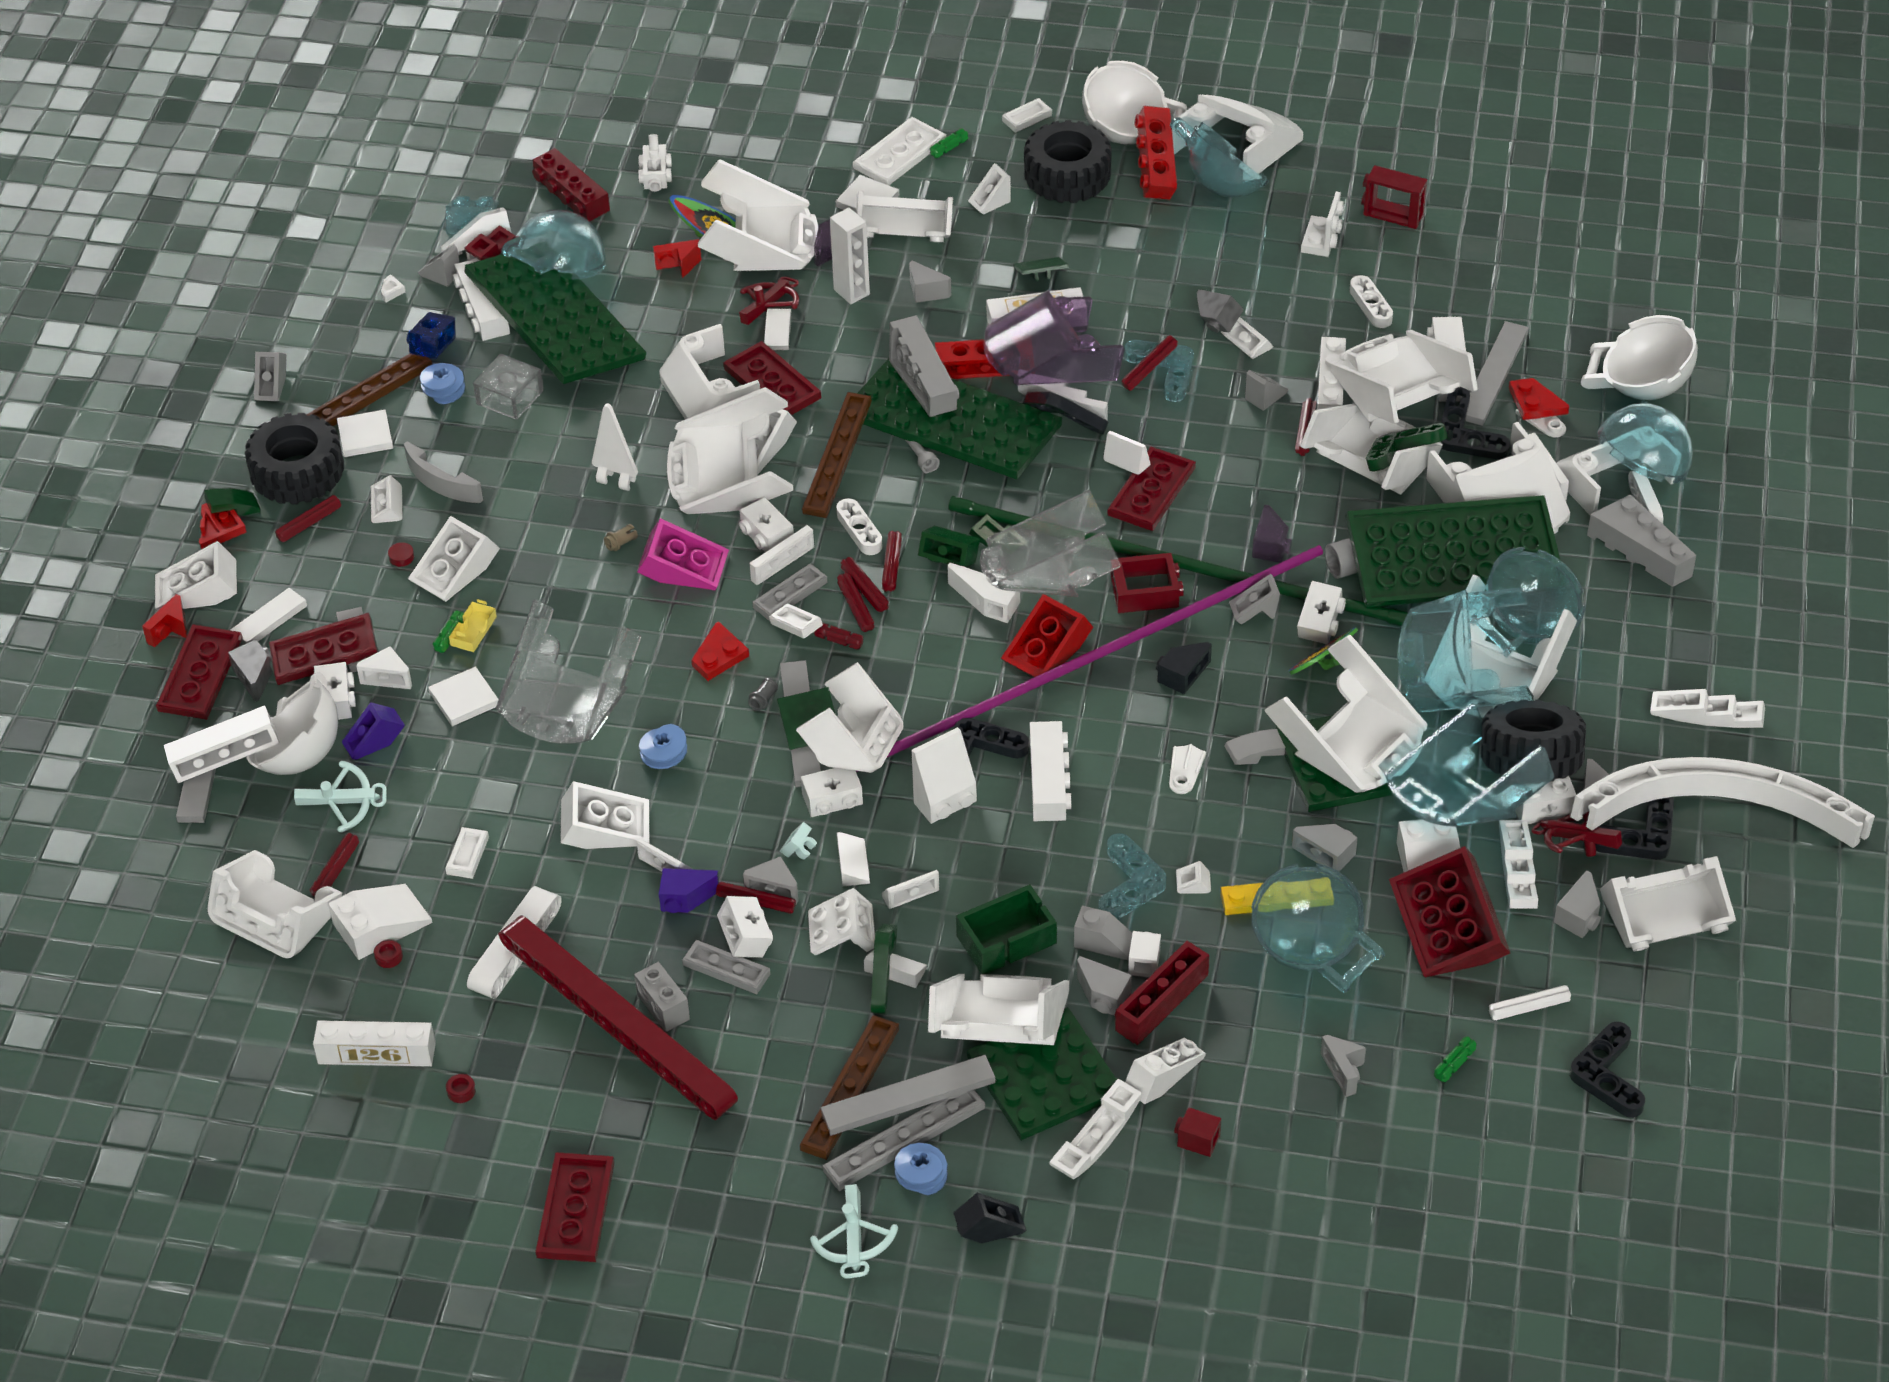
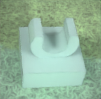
M803 822L791 833L780 852L786 857L796 852L799 858L805 860L810 855V852L804 848V845L812 849L817 844L813 838L807 837L812 828Z

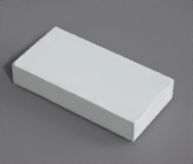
M1038 98L1003 114L1002 121L1016 133L1052 116V109Z
M790 604L784 605L769 616L772 625L803 639L823 625L820 617Z
M461 828L445 868L447 875L473 879L489 839L488 831Z

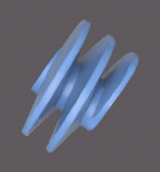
M433 364L421 372L420 382L423 393L433 397L434 401L438 404L455 402L465 391L463 372L452 364Z
M667 724L644 734L639 743L640 757L643 763L655 769H667L680 763L687 753L685 732L677 725Z
M925 1143L910 1144L901 1149L895 1157V1177L904 1188L924 1195H931L944 1187L948 1174L945 1155L938 1148Z

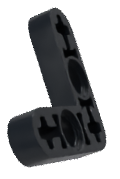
M1457 387L1454 392L1448 393L1441 423L1445 425L1447 435L1449 430L1453 431V438L1451 441L1446 439L1440 441L1443 444L1442 449L1497 460L1506 458L1510 452V441L1505 435L1464 428L1470 404L1469 390ZM1457 396H1462L1460 405L1455 406ZM1456 414L1460 416L1461 420L1451 422L1447 417ZM1470 439H1478L1481 442V444L1479 446L1472 447L1467 443V441ZM1485 441L1489 442L1488 448H1485ZM1497 444L1502 445L1500 450L1496 449Z
M1027 392L1022 403L1044 412L1059 413L1099 434H1104L1109 424L1104 418L1051 392Z
M972 718L959 720L953 728L958 727L961 730L968 757L974 747L1016 759L1023 758L1029 752V739L1022 732ZM989 735L999 737L996 741H988L985 738Z
M1673 797L1648 802L1646 830L1607 825L1598 826L1599 828L1620 830L1622 845L1615 849L1595 843L1596 851L1654 860L1666 858L1671 845ZM1658 803H1663V812H1658ZM1662 822L1666 825V827L1663 829L1655 828L1652 825V823ZM1632 839L1637 844L1628 846L1623 843V840ZM1655 844L1660 845V848H1656Z
M1612 1022L1573 1060L1570 1078L1575 1084L1620 1114L1630 1118L1638 1117L1644 1109V1094L1607 1069L1628 1047L1631 1038L1630 1027L1622 1022ZM1612 1036H1618V1037L1613 1041V1045H1612V1044H1611ZM1602 1049L1608 1053V1056L1599 1058L1593 1054V1051ZM1584 1069L1588 1070V1072H1587V1071H1584L1583 1073H1580V1072H1579V1070H1580V1071H1583ZM1607 1082L1611 1083L1615 1089L1613 1091H1605L1599 1085ZM1632 1101H1635V1102H1636V1104H1635V1103H1631L1630 1105L1626 1103V1102H1629V1103H1630V1102H1632Z

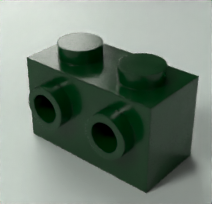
M934 525L922 531L918 556L928 558L932 562L953 563L967 568L976 563L980 539Z

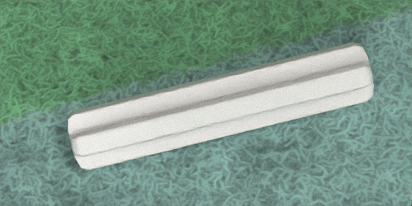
M1566 985L1490 1004L1489 1014L1492 1020L1507 1018L1570 1001L1571 993Z

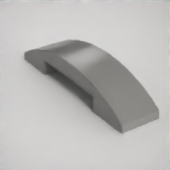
M408 441L404 443L408 466L415 477L425 486L451 499L470 503H481L483 501L479 481L463 472L457 477L449 475L428 463L424 450Z

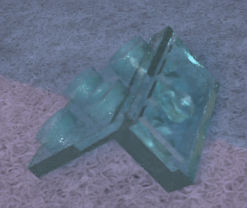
M456 196V199L445 206L446 234H456L480 213L494 210L499 206V200H493L492 196H480L479 200H470V196Z

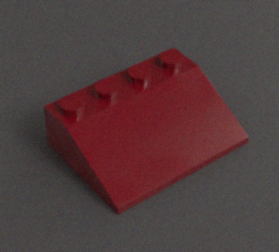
M1466 846L1389 879L1425 978L1485 965L1511 954L1476 859Z

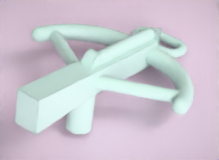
M340 761L339 766L343 770L332 786L330 782L324 781L320 785L321 789H294V799L296 805L329 804L342 823L337 828L338 832H345L363 820L370 803L375 807L385 805L387 789L382 783H376L370 788L369 781L360 768L352 763ZM348 770L352 771L359 778L362 788L336 789ZM377 787L382 788L381 803L375 802L376 800L380 799V795L375 793V789ZM362 803L358 814L348 823L336 806V804Z
M857 1184L845 1186L846 1204L843 1205L842 1211L847 1222L820 1240L816 1236L810 1238L813 1248L823 1258L836 1263H845L840 1268V1274L843 1278L847 1279L865 1276L869 1272V1264L864 1260L871 1259L883 1252L892 1243L898 1230L896 1224H893L890 1230L861 1220V1199ZM861 1226L886 1235L885 1239L876 1247L862 1252ZM847 1229V1254L832 1253L822 1247L824 1243ZM861 1265L865 1266L863 1272H858ZM847 1267H852L855 1273L845 1274L844 1271Z

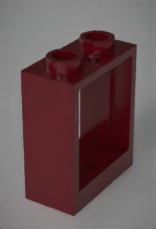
M1374 165L1370 174L1366 173L1363 180V187H1366L1361 204L1364 205L1363 215L1417 229L1424 216L1428 179ZM1378 185L1410 193V206L1377 198Z
M1172 553L1110 559V579L1118 613L1179 607V597L1184 595L1182 581L1177 580L1179 578V565L1173 562ZM1167 574L1169 586L1127 590L1125 578Z

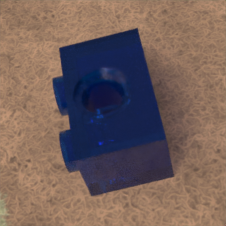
M428 312L407 334L409 354L437 359L456 339L455 317Z

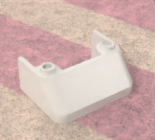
M859 191L856 199V214L866 221L867 238H873L874 234L930 237V242H944V238H949L951 235L953 197H948L946 201L866 196L863 195V191Z
M721 324L682 337L660 369V381L685 420L760 389L758 380L738 387H734L731 381L723 378L709 382L698 364L725 355Z
M1641 427L1562 459L1556 464L1569 481L1568 493L1590 515L1598 510L1601 487L1591 478V475L1642 455L1670 484H1674L1680 453L1657 430L1651 427Z
M857 662L825 683V686L829 687V691L841 704L838 708V716L835 715L831 708H828L799 726L796 731L812 749L821 764L833 768L872 773L879 769L886 760L903 730V721L899 713Z

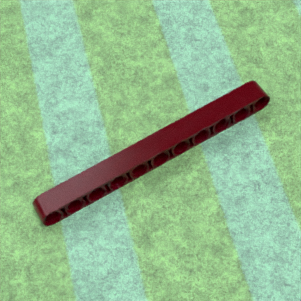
M520 915L499 932V939L510 952L708 1117L717 1120L738 1102V1096L730 1085L528 918Z

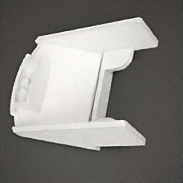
M1198 94V103L1171 122L1174 154L1224 117L1251 127L1246 131V139L1253 144L1243 152L1242 181L1245 183L1249 182L1303 140V131L1294 122L1278 113L1212 95Z
M718 160L702 180L701 186L721 195L722 207L728 213L736 215V225L734 228L719 220H715L699 240L698 247L733 262L734 271L803 269L815 255L819 243L818 223L816 216L809 212V201L723 160Z
M1408 330L1406 331L1407 336L1393 338V335L1389 334L1359 344L1340 354V361H1331L1330 368L1332 374L1369 422L1379 418L1395 424L1399 422L1397 410L1439 393H1452L1457 387H1462L1472 392L1478 390L1472 354L1416 331Z
M764 387L676 424L675 429L678 432L674 442H670L667 475L671 494L677 500L681 511L686 514L740 511L742 508L764 497L770 500L793 491L791 483L773 472H767L758 476L755 438L761 436L767 430L769 414L788 407V401Z
M1353 403L1315 410L1300 447L1304 449L1315 447L1317 448V453L1381 484V488L1385 490L1390 489L1401 495L1428 466L1429 451L1435 450L1439 454L1443 444L1438 442L1396 451L1389 467L1380 471H1369L1366 456L1376 438L1384 434L1416 427L1400 419L1395 424L1379 418L1369 422L1358 406Z
M1515 422L1512 425L1510 453L1513 456L1475 469H1471L1470 466L1463 462H1453L1446 465L1435 450L1429 451L1426 479L1444 503L1545 495L1554 534L1558 532L1559 527L1564 522L1567 523L1569 521L1570 511L1544 445L1538 447L1519 422Z
M1472 575L1426 680L1436 693L1450 705L1464 713L1483 719L1486 713L1491 708L1494 709L1496 705H1504L1509 701L1518 702L1526 699L1528 701H1535L1539 699L1558 672L1556 669L1577 620L1569 610L1564 609L1552 637L1541 640L1537 644L1531 658L1485 641L1491 622L1487 614L1477 610V607L1484 594L1486 585L1478 576Z
M1348 635L1328 649L1345 669L1337 678V688L1348 702L1318 731L1314 729L1288 697H1284L1265 709V712L1297 748L1296 756L1358 793L1372 790L1391 781L1407 768L1422 745L1421 739L1423 731L1427 729V723L1351 635Z
M957 974L930 986L928 1032L935 1033L941 1030V1038L1054 1045L1069 994V981L1064 980L1056 985H1051V978L980 974V980H965V974Z

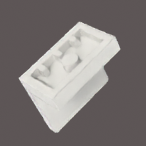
M1336 191L1327 218L1311 215L1301 245L1302 253L1329 257L1331 248H1336L1338 234L1336 233L1341 232L1343 222L1342 219H1339V215H1342L1344 201H1340L1341 192Z
M854 888L808 910L810 949L812 954L818 955L849 939L866 952L874 949L873 907Z

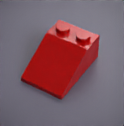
M1042 594L1001 659L1030 676L1036 677L1064 664L1080 649L1093 626L1081 613Z

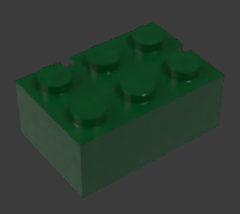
M1031 884L956 915V934L981 974H987L1005 966L1006 960L1009 963H1013L1057 944V922L1045 905L1042 906V900Z

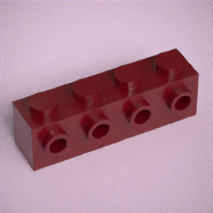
M556 148L532 159L534 168L532 173L535 180L546 186L550 193H554L564 205L567 204L577 216L582 217L587 223L610 211L608 192Z
M1186 941L1116 1009L1115 1031L1138 1046L1208 976L1209 954L1191 942Z

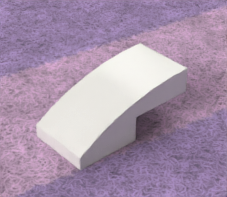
M767 309L764 343L772 350H789L791 309Z

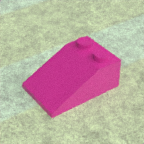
M660 518L649 534L637 573L660 583L716 590L729 549Z

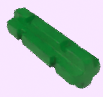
M960 128L938 143H935L930 147L931 156L939 158L944 153L968 140V132Z
M456 610L452 613L450 619L438 634L439 636L433 642V649L436 652H446L450 646L449 636L458 622L464 623V612Z
M1468 1036L1464 1037L1458 1043L1460 1046H1455L1443 1059L1444 1063H1440L1434 1069V1077L1443 1083L1447 1082L1452 1076L1451 1073H1455L1468 1059L1467 1056H1471L1476 1050L1477 1043L1475 1040Z

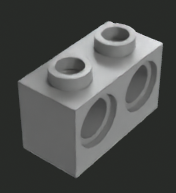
M659 962L634 974L637 996L665 1032L690 1020L688 999Z

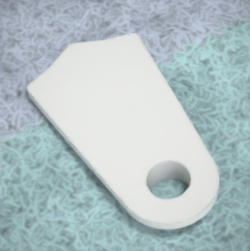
M1516 409L1515 413L1521 417L1518 409ZM1557 416L1526 420L1550 437H1561L1566 432V426Z
M1192 744L1173 747L1169 787L1173 792L1186 794L1193 789L1205 759L1206 751L1200 750Z

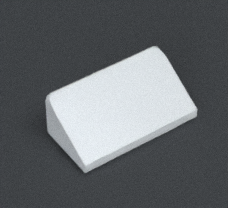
M1240 317L1230 333L1221 331V334L1252 359L1273 347L1264 336Z
M1112 431L1107 433L1104 460L1135 474L1142 473L1151 465L1146 445Z
M391 475L371 486V521L373 523L393 522L403 519L402 485Z
M838 832L837 845L842 886L870 884L865 840Z
M640 838L636 840L639 859L661 872L663 868L692 869Z
M935 870L887 888L882 893V898L888 908L891 909L939 891V872Z
M874 950L864 959V971L872 974ZM891 954L889 979L916 988L927 969V965Z

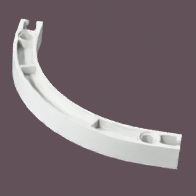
M1704 757L1669 758L1649 761L1614 772L1575 795L1571 818L1576 821L1581 820L1582 815L1589 812L1586 827L1594 830L1622 811L1656 799L1691 795L1727 797L1762 804L1792 814L1826 831L1852 848L1859 844V838L1865 840L1869 837L1875 815L1839 794L1791 773L1749 762Z

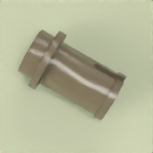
M628 524L614 533L608 532L606 537H604L607 549L617 551L623 544L637 539L636 530L630 533L634 526Z

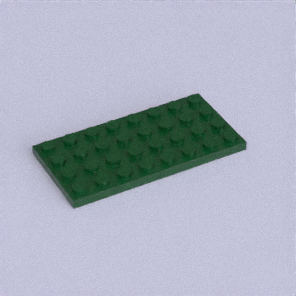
M547 242L465 265L464 273L562 384L645 360L646 351Z
M889 358L857 393L871 396L872 400L863 425L907 441L917 442L924 447L1016 480L1062 426V417L1038 410L1027 404H1022L954 379L951 380L959 390L957 410L929 417L890 363Z
M1545 495L1347 511L1345 515L1365 607L1462 599L1472 575L1478 576L1486 585L1482 597L1563 591L1567 586Z

